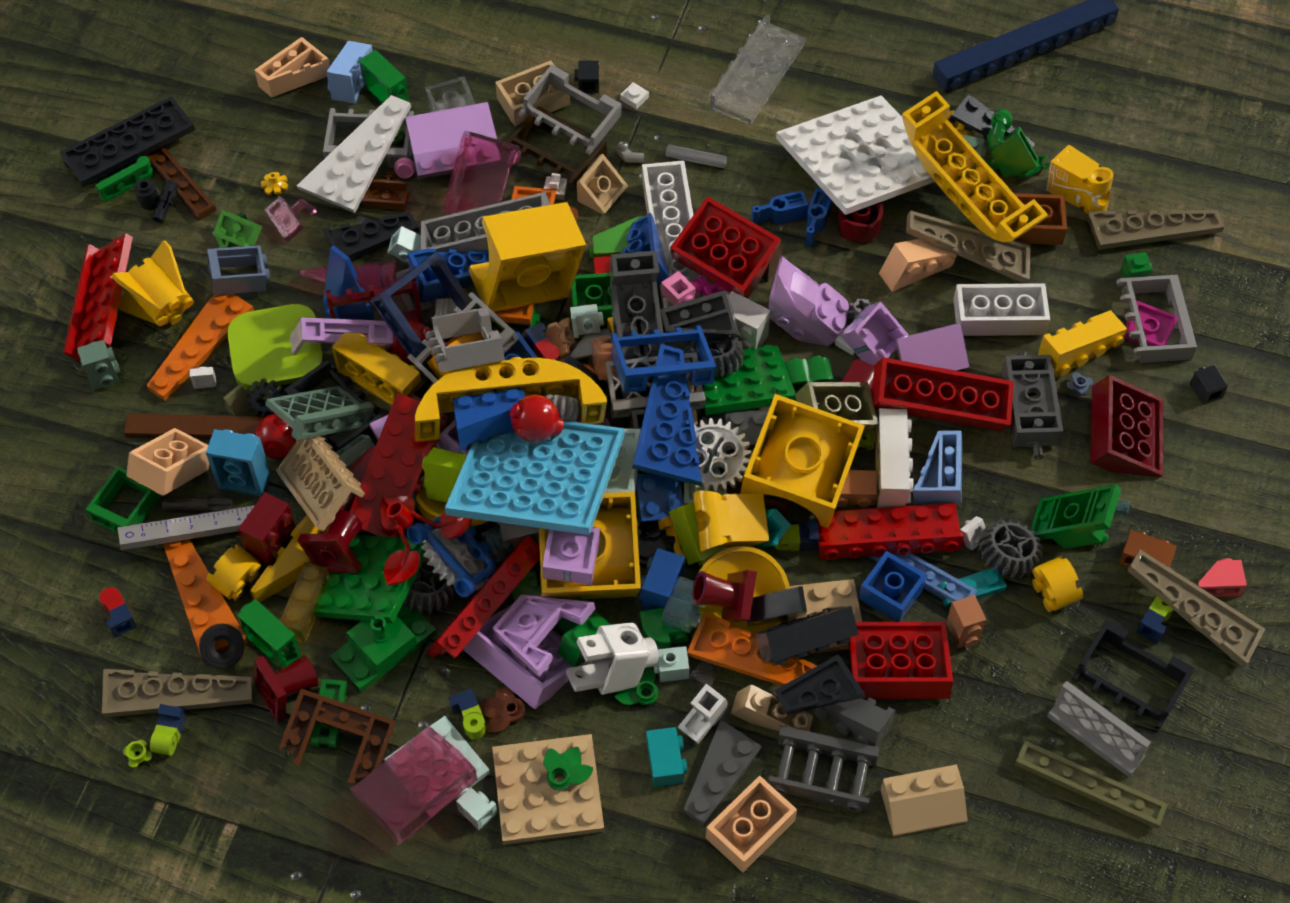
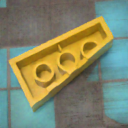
M1110 310L1089 318L1086 324H1083L1081 321L1075 323L1070 330L1061 328L1057 330V334L1051 336L1050 333L1043 335L1037 355H1051L1054 378L1062 377L1076 366L1081 367L1085 365L1091 358L1102 356L1106 350L1112 347H1119L1125 340L1127 328Z

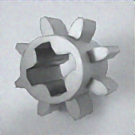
M857 298L854 304L850 303L848 319L852 318L854 321L863 309L870 305L869 300Z

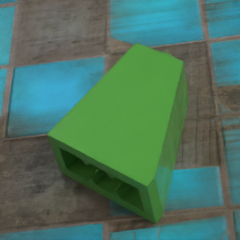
M643 216L635 217L594 235L593 245H589V257H610L612 254H621L622 250L628 246L629 242L626 239L631 224Z

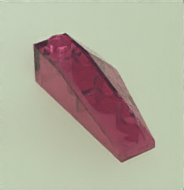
M398 260L370 262V264H363L361 267H358L357 263L352 264L358 276L355 281L364 291H369L368 285H373L374 290L387 288L391 285V281H395ZM328 266L311 267L301 270L300 273L302 276L326 282Z

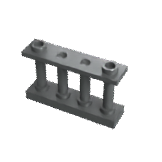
M786 726L780 727L778 745H782L784 750L778 777L769 776L768 784L782 796L792 795L847 808L848 811L854 813L867 812L870 798L862 797L867 768L869 766H876L879 747ZM796 749L809 753L802 783L787 780L793 751ZM821 754L833 758L827 789L812 785L818 756ZM845 760L858 764L852 794L837 791L842 764Z

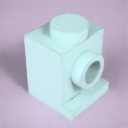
M597 304L570 307L574 338H578V335L600 332V326L604 325L603 313L598 312Z
M465 788L457 797L458 811L478 830L497 814L496 803L493 801L489 803L488 798L481 791L477 793L472 788Z

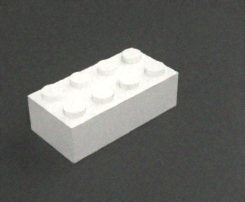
M1045 283L957 284L953 299L956 324H961L963 336L1046 334L1050 322Z
M879 408L878 425L875 429L876 508L906 506V504H910L911 492H913V478H910V472L913 469V459L910 458L912 438H909L912 420L907 419V409Z

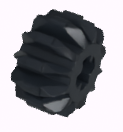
M266 378L261 379L260 383L254 381L252 387H249L246 391L250 396H247L245 401L252 403L248 407L249 410L255 408L257 416L262 412L264 417L270 415V413L275 414L266 406V398L263 400L262 395L265 394V397L268 396L269 399L285 396L284 394H279L282 386L275 388V380H271L268 383Z

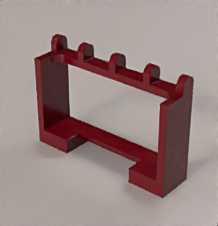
M414 278L391 296L413 292L416 310L401 313L407 321H417L423 324L416 278ZM368 285L369 291L351 294V289H346L347 295L337 297L331 295L330 289L326 290L331 319H336L334 306L371 300L385 288L374 290L373 285Z

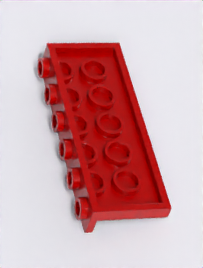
M125 233L100 249L90 244L86 246L63 351L65 355L81 362L77 348L101 340L105 341L107 348L111 346L123 288L111 275L113 273L126 272L132 236Z
M400 393L396 394L362 479L360 488L365 494L363 497L356 495L350 509V513L360 519L362 531L376 536H391L390 538L400 537V534L397 530L388 531L382 526L380 517L382 497L408 496L412 498L413 493L418 495L423 483L419 480L421 472H424L422 469L423 459L425 456H428L433 447H437L439 439L416 442L415 414L420 401ZM439 413L440 429L442 430L448 419L444 415L445 413Z
M956 503L840 510L834 512L829 528L820 526L819 520L815 516V520L818 523L820 560L866 556L881 557L886 551L893 555H907L909 553L927 554L931 552L962 550L963 533L960 532Z
M529 536L524 538L425 653L432 659L438 653L442 656L445 652L456 658L540 559L539 545Z

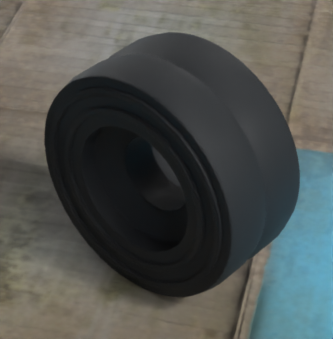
M220 623L210 626L200 638L199 650L201 657L209 666L216 669H226L234 666L239 662L244 653V640L241 633L229 624ZM220 639H224L229 643V649L224 653H219L214 648L215 643Z

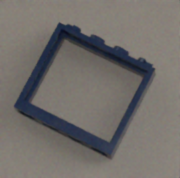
M438 252L427 257L370 300L407 354H412L415 358L426 347L422 344V341L390 296L430 267L459 309L463 311L472 301L460 286L458 278L447 267L445 259ZM431 354L422 363L429 372L432 369L427 362L432 358Z

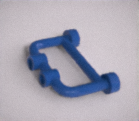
M440 516L431 521L441 523ZM415 523L408 527L407 537L410 542L419 544L426 540L460 577L455 581L454 587L461 597H467L474 593L476 585L487 580L495 573V561L489 555L491 553V546L486 541L477 542L474 538L476 531L471 524L461 536L456 538L460 542H465L471 548L472 556L477 560L481 559L486 565V569L474 576H471L431 532L437 528L427 523L424 525Z

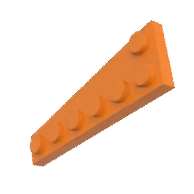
M234 294L212 295L146 385L148 390L166 401L189 378L190 369L198 368L228 338V326L231 321L240 314L254 311L253 306Z
M190 539L163 543L198 650L200 638L205 630L212 625L220 623L235 627L241 633L244 644L248 643L243 630L221 592L206 581L209 572ZM220 639L215 643L214 648L217 652L221 653L229 649V643L224 639Z
M705 610L687 651L689 657L780 686L816 667V665L806 660L795 659L794 656L788 657V662L780 665H773L772 662H763L757 638L752 633L744 629L741 630L731 625L730 622Z

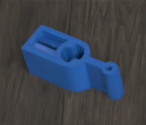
M815 188L807 213L805 245L807 246L813 245L815 232H820L825 228L833 206V201L823 190Z
M803 190L773 197L768 205L752 207L751 222L756 225L766 221H771L774 224H784L807 218L809 204Z

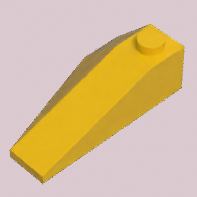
M307 515L290 534L293 536V539L286 548L281 547L277 552L279 555L276 563L273 566L269 565L250 590L253 600L256 599L260 603L315 571V566L297 540L301 534H325L327 527L324 531L318 529Z

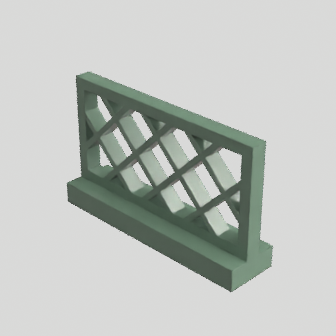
M340 386L270 398L266 401V406L293 428L291 436L296 440L360 428L371 420L374 406L369 402L359 403Z

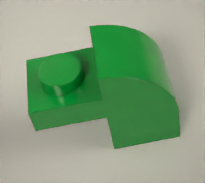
M663 608L639 612L642 637H651L658 649L670 648L671 643L683 644L688 640H692L693 629L691 620L667 624Z

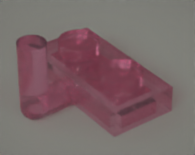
M279 196L265 211L282 237L289 242L304 228L296 214L303 209L310 215H314L316 208L304 199H299L290 207L286 200Z

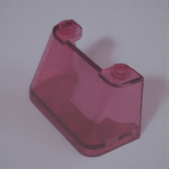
M464 131L442 213L450 215L500 203L503 198L510 168L520 160V146L474 132Z

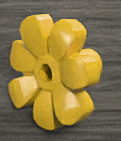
M278 172L266 174L264 176L265 181H261V188L265 189V194L269 196L272 195L273 191L275 195H279L281 190L286 191L288 189L287 177L285 175L280 176Z

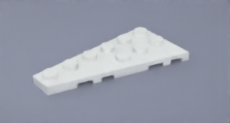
M391 95L297 185V188L355 213L407 116L411 104Z

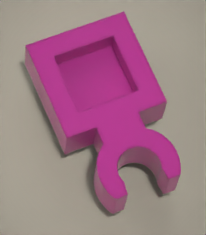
M699 276L697 281L694 280L692 283L696 288V292L703 294L702 297L726 290L715 282L711 285L702 276Z

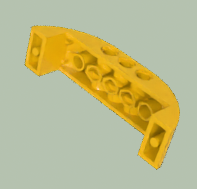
M937 91L902 113L907 136L926 171L967 219L984 234L1000 242H1011L1048 217V214L1035 199L1024 205L947 120L950 105Z
M513 357L509 360L456 369L435 382L423 396L415 414V440L418 442L439 439V413L454 412L452 398L524 388L525 397L529 395H564L576 398L579 401V421L586 424L603 423L607 399L601 388L581 370L553 359H522L520 357Z

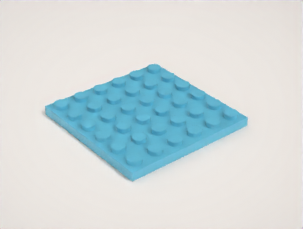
M564 421L562 432L558 437L551 436L548 440L539 443L527 442L521 439L515 431L504 435L500 433L487 437L488 441L480 443L479 440L473 442L445 506L446 515L590 535L625 436L624 428Z

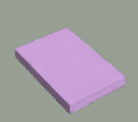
M960 323L895 339L899 360L955 371L969 367Z

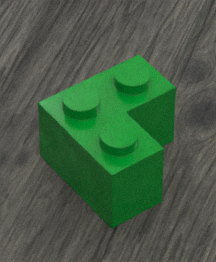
M580 597L576 599L577 601H584ZM595 610L582 625L562 617L557 627L565 634L562 637L558 654L572 667H578L586 661L577 644L578 637L595 635L599 626L610 624Z

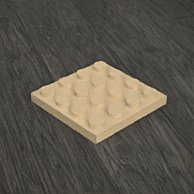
M592 734L492 747L503 845L604 832ZM579 747L582 758L581 765L593 767L590 778L580 785H570L565 790L557 791L550 788L546 778L548 771L543 763L547 751L552 748L561 755L568 749ZM557 776L555 778V781L562 782L564 780L562 776Z

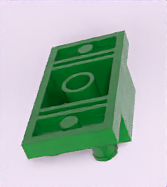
M1111 484L1040 498L1030 531H1035L1034 537H1039L1040 541L1053 539L1063 549L1090 544L1103 545L1108 540V534L1105 533V529L1110 528L1121 488L1117 484Z
M409 606L401 607L394 623H386L385 618L382 616L374 617L376 622L373 619L371 621H361L347 632L349 641L330 655L331 661L360 693L437 634L436 629L418 610L410 612Z

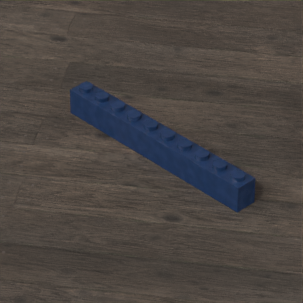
M1112 0L1084 1L934 62L932 76L944 92L957 89L964 84L974 82L1003 68H1009L1013 64L1026 61L1030 57L1043 54L1047 50L1060 47L1064 43L1077 40L1106 26H1111L1116 22L1119 8Z

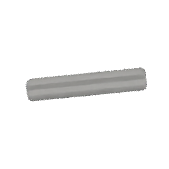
M667 145L665 155L670 158L719 168H725L727 163V157L723 155L674 145Z

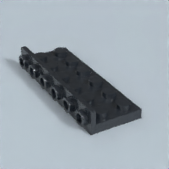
M170 96L61 151L60 155L64 165L70 168L80 184L85 187L136 161L139 157L145 156L195 130V127L174 98Z

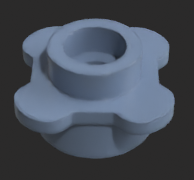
M1075 372L1072 374L1071 382L1067 383V388L1074 395L1085 396L1088 394L1089 386L1093 385V380L1090 377L1086 378L1080 373Z

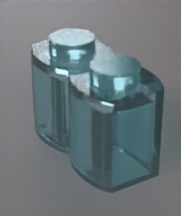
M679 577L662 614V624L690 633L692 627L696 628L701 618L699 611L701 607L706 608L707 605L693 604L692 587L694 581Z

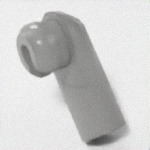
M627 142L618 143L617 154L625 162L644 163V153L631 152L628 149L629 144Z

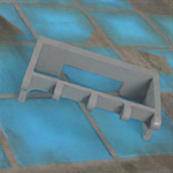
M551 64L523 98V107L520 109L519 115L522 117L526 113L536 118L534 124L539 126L542 122L554 128L552 131L553 135L557 136L561 132L571 138V145L574 146L577 142L587 147L585 153L590 155L620 118L622 104L605 94L598 101L569 85V74ZM549 85L556 87L607 116L591 135L590 139L532 107Z
M330 108L323 148L324 159L338 147L333 145L337 122L363 123L374 110H369V114H354V109H349L348 113H336L335 108ZM409 111L408 116H414V111ZM407 128L404 148H389L385 155L388 168H394L395 162L401 158H411L412 149Z
M1178 275L1118 279L1116 281L1117 286L1123 287L1122 294H1125L1120 297L1121 302L1129 303L1131 312L1125 314L1126 321H1134L1136 331H1131L1129 336L1130 339H1138L1140 347L1133 350L1135 356H1140L1138 359L1139 363L1192 360L1197 345ZM1166 293L1169 306L1174 307L1181 334L1179 345L1147 346L1134 294Z
M470 292L468 296L472 301L463 311L474 310L477 307H486L490 318L504 330L500 336L505 353L519 337L514 330L474 293ZM457 306L453 309L456 313L463 312ZM424 339L422 344L426 348L416 358L412 354H409L407 358L435 383L438 379L422 365L424 360L432 353V348L429 347L428 341Z
M486 307L431 317L433 330L426 332L425 338L428 341L429 347L432 348L431 352L435 356V362L438 364V369L441 372L505 360L502 338L498 330L492 331L490 315ZM481 332L484 340L445 347L442 340Z

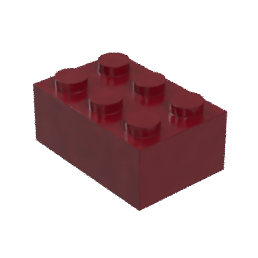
M264 492L238 528L244 549L260 561V569L263 571L269 565L273 566L276 563L279 549L281 547L286 548L293 539V536L290 534L296 526L290 505Z

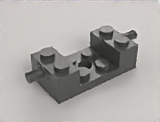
M1022 351L1017 356H1005L1002 367V378L1014 381L1013 419L1010 426L1013 447H1032L1034 459L1037 460L1039 457L1040 460L1044 458L1042 447L1059 446L1063 434V426L1051 355H1028L1027 352L1024 351L1023 353ZM1028 393H1036L1039 398L1032 399L1028 396Z

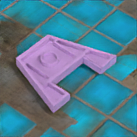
M520 595L495 624L493 631L512 652L540 677L553 661V656L551 653L537 648V646L562 617L582 625L595 610L594 602Z

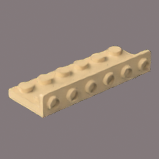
M317 436L297 440L276 472L318 529L324 531L334 521L340 507L348 501L351 492L360 497H363L365 493L360 488L361 483L353 478L354 474L345 468L346 464L338 459L339 455L331 450L332 447L324 441L325 438Z

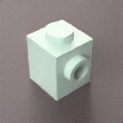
M401 226L391 237L388 254L408 263L407 254L421 250V235Z
M686 646L658 649V663L653 667L654 674L659 673L660 682L689 679Z

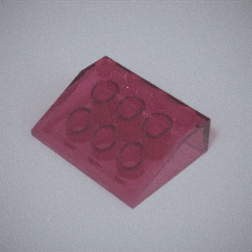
M428 726L350 790L395 842L400 845L453 801L465 788L471 786L478 779L475 767L463 754L433 728Z

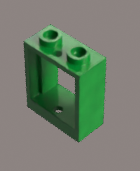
M374 50L359 59L363 86L378 102L383 104L391 95L409 102L406 77L378 51Z
M118 466L85 509L92 522L117 534L118 527L141 524L161 497V494L127 477V469L125 470ZM123 485L145 494L128 519L106 510Z
M256 599L241 608L237 617L246 638L280 669L302 656L295 634Z

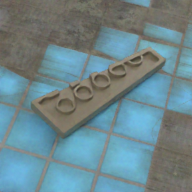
M1170 210L1169 213H1158L1157 211H1149L1148 213H1136V211H1127V213L1088 211L1087 220L1098 250L1223 232L1225 227L1218 210Z
M914 211L908 213L906 233L1010 277L1014 281L1026 284L1030 280L1029 244L1015 240L1000 242L977 229Z
M1139 550L1127 571L1223 650L1232 660L1245 667L1257 647L1265 628L1144 551Z
M103 669L102 715L104 718L158 713L160 704L180 707L183 710L253 704L252 677L211 676L208 674L189 676L182 675V673H173L171 675L159 674L153 671L135 673L134 670Z

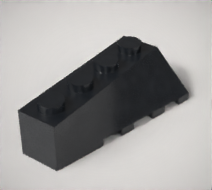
M852 606L827 607L822 609L821 612H813L806 615L807 617L791 620L788 622V626L780 624L755 633L763 662H772L773 665H780L788 662L787 658L794 656L795 659L808 656V651L813 649L816 652L829 649V644L834 642L837 645L850 642V637L859 635Z

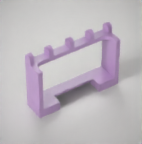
M301 318L290 335L292 355H297L304 343H330L334 345L343 335L325 332L368 334L364 335L368 340V345H381L385 351L393 344V332L386 322L376 320Z

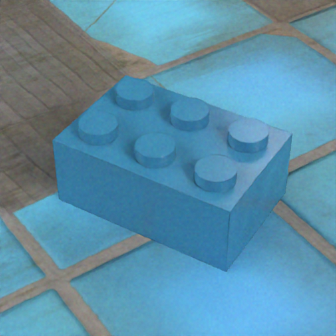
M214 429L206 456L218 489L262 497L271 472L260 437L250 433L239 434L231 430L222 431Z

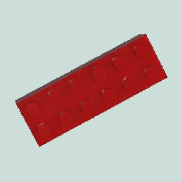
M883 357L874 365L871 396L874 409L879 410V408L907 409V415L1001 432L1011 425L1014 381Z

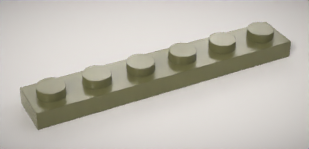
M1028 741L1024 742L1015 762V766L1155 829L1159 828L1168 804Z

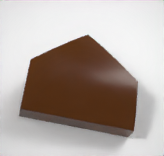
M392 170L385 172L386 175L384 177L372 180L363 197V207L405 211L409 197L405 181L397 179Z

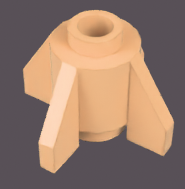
M570 317L561 320L559 323L549 324L544 333L548 340L559 349V357L573 352L579 344L577 340H574L573 332L570 329L572 322Z

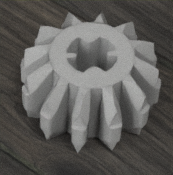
M544 395L557 407L559 418L563 419V421H577L580 408L579 401L576 398L564 395Z

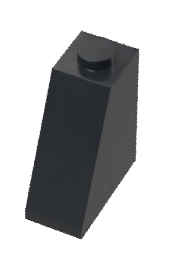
M803 586L753 597L750 620L747 621L748 627L806 617L807 607Z

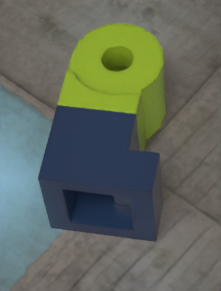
M817 520L808 521L807 524L790 525L775 548L790 551L817 550L819 542Z
M1157 596L1140 622L1136 633L1158 644L1167 628L1162 623L1171 617L1174 610Z
M472 688L448 697L453 714L460 712L463 718L465 735L471 740L482 738L486 731L485 721Z
M160 704L158 710L159 717L150 741V751L152 753L172 756L179 742L186 716L180 707Z

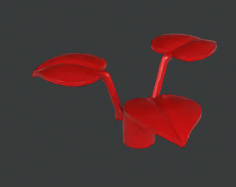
M383 496L380 509L382 526L388 531L397 530L405 546V551H396L386 560L384 565L386 584L396 585L408 580L419 567L420 554L417 551L410 552V545L402 530L407 529L413 524L414 517L437 529L441 528L442 536L448 539L461 536L468 529L473 519L446 515L444 511L440 516L441 523H435L415 512V501L411 497Z

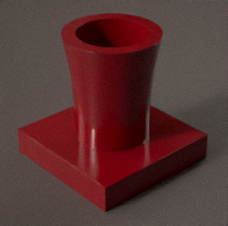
M338 510L334 521L328 525L325 534H301L297 540L319 573H358L362 566L349 547L352 540L361 531L362 523L357 516L348 511Z
M745 570L730 573L727 580L700 571L693 583L692 602L694 605L723 607L721 618L730 623L748 621L751 615L757 572Z
M305 655L276 672H273L264 656L254 660V685L277 723L286 719L287 696L300 692L301 689L306 690L318 686V677L315 669Z

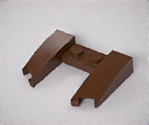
M301 689L279 749L282 751L286 748L295 757L292 763L299 767L315 724L318 722L363 738L347 783L355 784L356 778L371 777V781H375L396 721Z

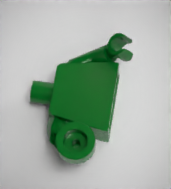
M999 109L995 111L991 118L993 130L990 129L989 134H987L988 147L993 157L986 161L993 171L1000 169L1004 177L1011 176L1012 178L1021 179L1031 177L1039 172L1040 168L1048 169L1050 163L1047 162L1043 165V160L1048 158V156L1040 155L1037 157L1020 126L1004 137L1005 131L1011 127L1013 117L1008 110Z

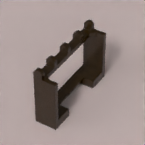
M539 106L536 108L542 113L548 115L549 117L555 119L556 121L562 123L563 125L571 128L572 130L590 139L592 134L584 131L583 129L569 123L568 121L554 115L553 113ZM532 115L521 124L504 144V147L510 149L512 153L519 148L521 149L520 156L525 157L527 154L534 156L538 159L537 165L541 167L545 163L554 167L555 174L563 172L571 177L569 182L575 184L576 188L577 181L601 154L607 157V142L601 140L578 170H575L530 146L524 141L537 127L552 134L554 129L544 122L539 126L534 124L536 118Z

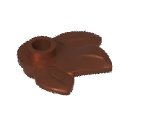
M506 687L497 688L495 697L487 698L479 705L482 714L489 718L486 726L487 733L505 731L511 722L522 720L526 710L525 704L515 697L511 689Z

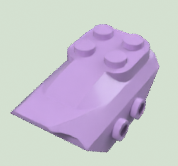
M780 256L769 297L770 319L797 341L823 346L831 345L843 333L849 309L848 301L829 284L816 283L783 256Z

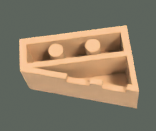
M301 37L255 69L258 87L270 97H274L327 77L326 72L330 67L329 58Z
M922 239L895 243L879 275L891 292L950 268L954 264L957 255Z

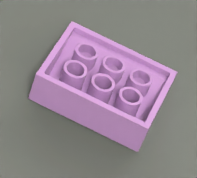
M488 102L405 117L418 180L501 164L498 140Z
M510 605L490 617L463 650L532 708L536 709L548 701L569 680L566 671L567 668H572V666L558 654L562 637L553 630L537 646V648L551 653L553 656V661L540 677L512 652L493 631L495 624L512 606ZM585 661L584 663H582V664L579 665V666L585 665V664L587 663V661Z

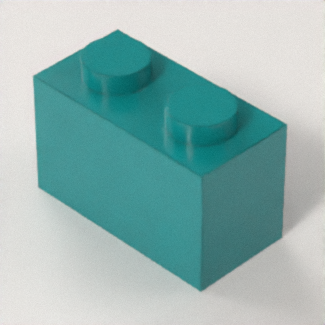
M676 727L646 731L653 787L683 783L684 774H688L686 758L681 759L680 751L684 750L682 735L677 736Z

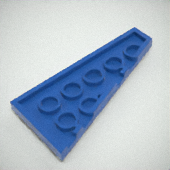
M663 344L660 345L655 366L685 363L682 349ZM687 373L653 376L632 469L701 486L703 481L702 475H700V461L696 449L694 420L689 402L690 393L689 388H687Z

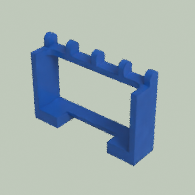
M700 325L695 326V330L682 331L681 327H676L675 332L660 333L658 329H655L653 334L637 335L636 331L631 332V336L617 337L616 333H611L610 335L612 343L611 356L624 393L645 391L648 377L690 373L689 381L691 386L714 384L716 365ZM693 340L696 341L695 348L701 362L628 369L621 347Z

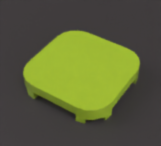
M301 304L284 305L246 312L238 315L231 321L228 326V341L232 369L238 385L241 384L247 390L249 387H252L254 381L260 383L263 378H266L268 383L271 380H275L274 387L292 384L324 362L321 343H304L298 354L292 355L290 335L301 318H316L314 312L309 307Z

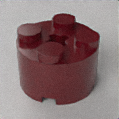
M876 203L847 215L840 210L838 228L841 237L854 242L871 243L881 229L883 217L882 204Z

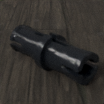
M170 179L165 180L161 195L156 199L157 205L151 217L153 221L158 223L165 222L168 210L174 203L173 197L179 185L177 182Z

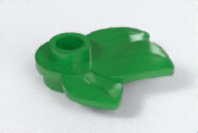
M651 667L644 669L637 687L619 691L615 695V699L623 705H634L637 703L642 705L653 704L658 698L659 691L654 684L655 674ZM649 692L651 695L643 696L642 693Z
M579 747L568 749L561 755L556 750L550 748L544 756V767L548 771L547 783L554 790L561 791L570 785H580L586 782L592 775L593 767L581 765L582 758ZM557 776H562L564 780L562 782L555 781V778Z

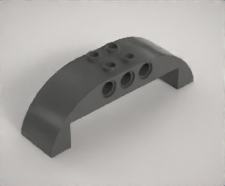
M657 251L611 255V308L613 329L617 337L631 336L633 331H636L637 335L653 334L655 329L663 333L656 283L660 273ZM665 343L621 347L625 360L656 357L660 345H665ZM637 365L635 368H641V367H645V366H644V365ZM648 377L649 383L652 382V377ZM621 387L623 399H626L630 393H624ZM647 387L645 391L636 392L642 397H646L649 395L650 389ZM645 409L631 411L629 417H627L630 429H641Z

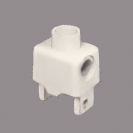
M634 623L599 626L595 635L578 637L577 640L587 665L567 668L566 675L575 692L598 688L599 692L604 695L634 688L639 684L644 669L656 666L658 663V648L651 637H642Z

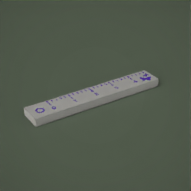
M254 506L118 527L121 550L236 532Z

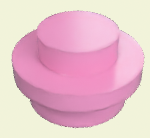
M401 158L395 162L394 171L400 178H409L415 172V163L411 159Z

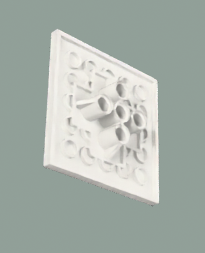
M882 96L778 131L776 134V139L845 215L935 182L917 157L907 136L902 116Z

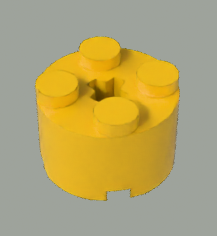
M235 544V549L233 547L229 548L213 567L216 569L214 575L209 572L206 581L228 599L232 598L237 601L244 593L243 587L247 582L252 584L259 577L260 561L239 544Z
M1059 556L1036 566L1032 570L1035 577L1032 580L1033 587L1037 593L1042 592L1045 598L1043 603L1048 612L1059 610L1083 599L1082 588L1077 589L1075 581L1079 580L1067 558L1063 559V556Z

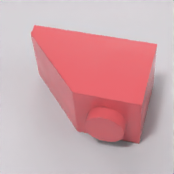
M1230 558L1217 561L1199 581L1197 586L1214 597L1241 596L1247 586L1242 561Z

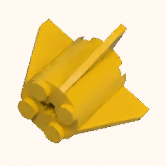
M163 241L150 258L142 260L145 264L140 267L135 265L128 272L113 273L111 275L119 285L126 289L120 298L119 309L155 323L159 327L169 323L171 325L177 324L182 319L181 315L194 303V300L184 288L172 248L166 241Z

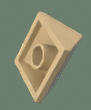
M601 154L577 181L578 202L601 214H605L628 187L627 183L604 154Z

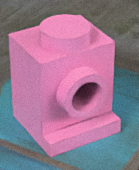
M679 271L661 282V296L663 298L666 297L673 305L695 299L696 288Z

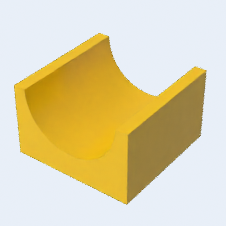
M568 202L483 216L482 225L488 243L489 262L470 265L469 273L480 300L493 312L527 306L531 303L538 304L569 297L586 243Z
M775 394L744 474L740 494H766L788 499L811 511L818 518L820 526L829 528L865 425Z
M635 492L604 493L593 524V528H600L592 585L543 578L542 566L549 529L538 528L541 597L576 600L579 597L581 599L637 597L641 589Z

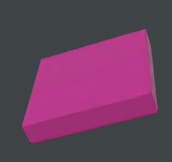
M1136 301L1147 346L1167 345L1177 322L1176 315ZM1127 321L1125 326L1127 332L1124 339L1139 344L1138 339H1130L1129 336L1131 331H1136L1134 321Z

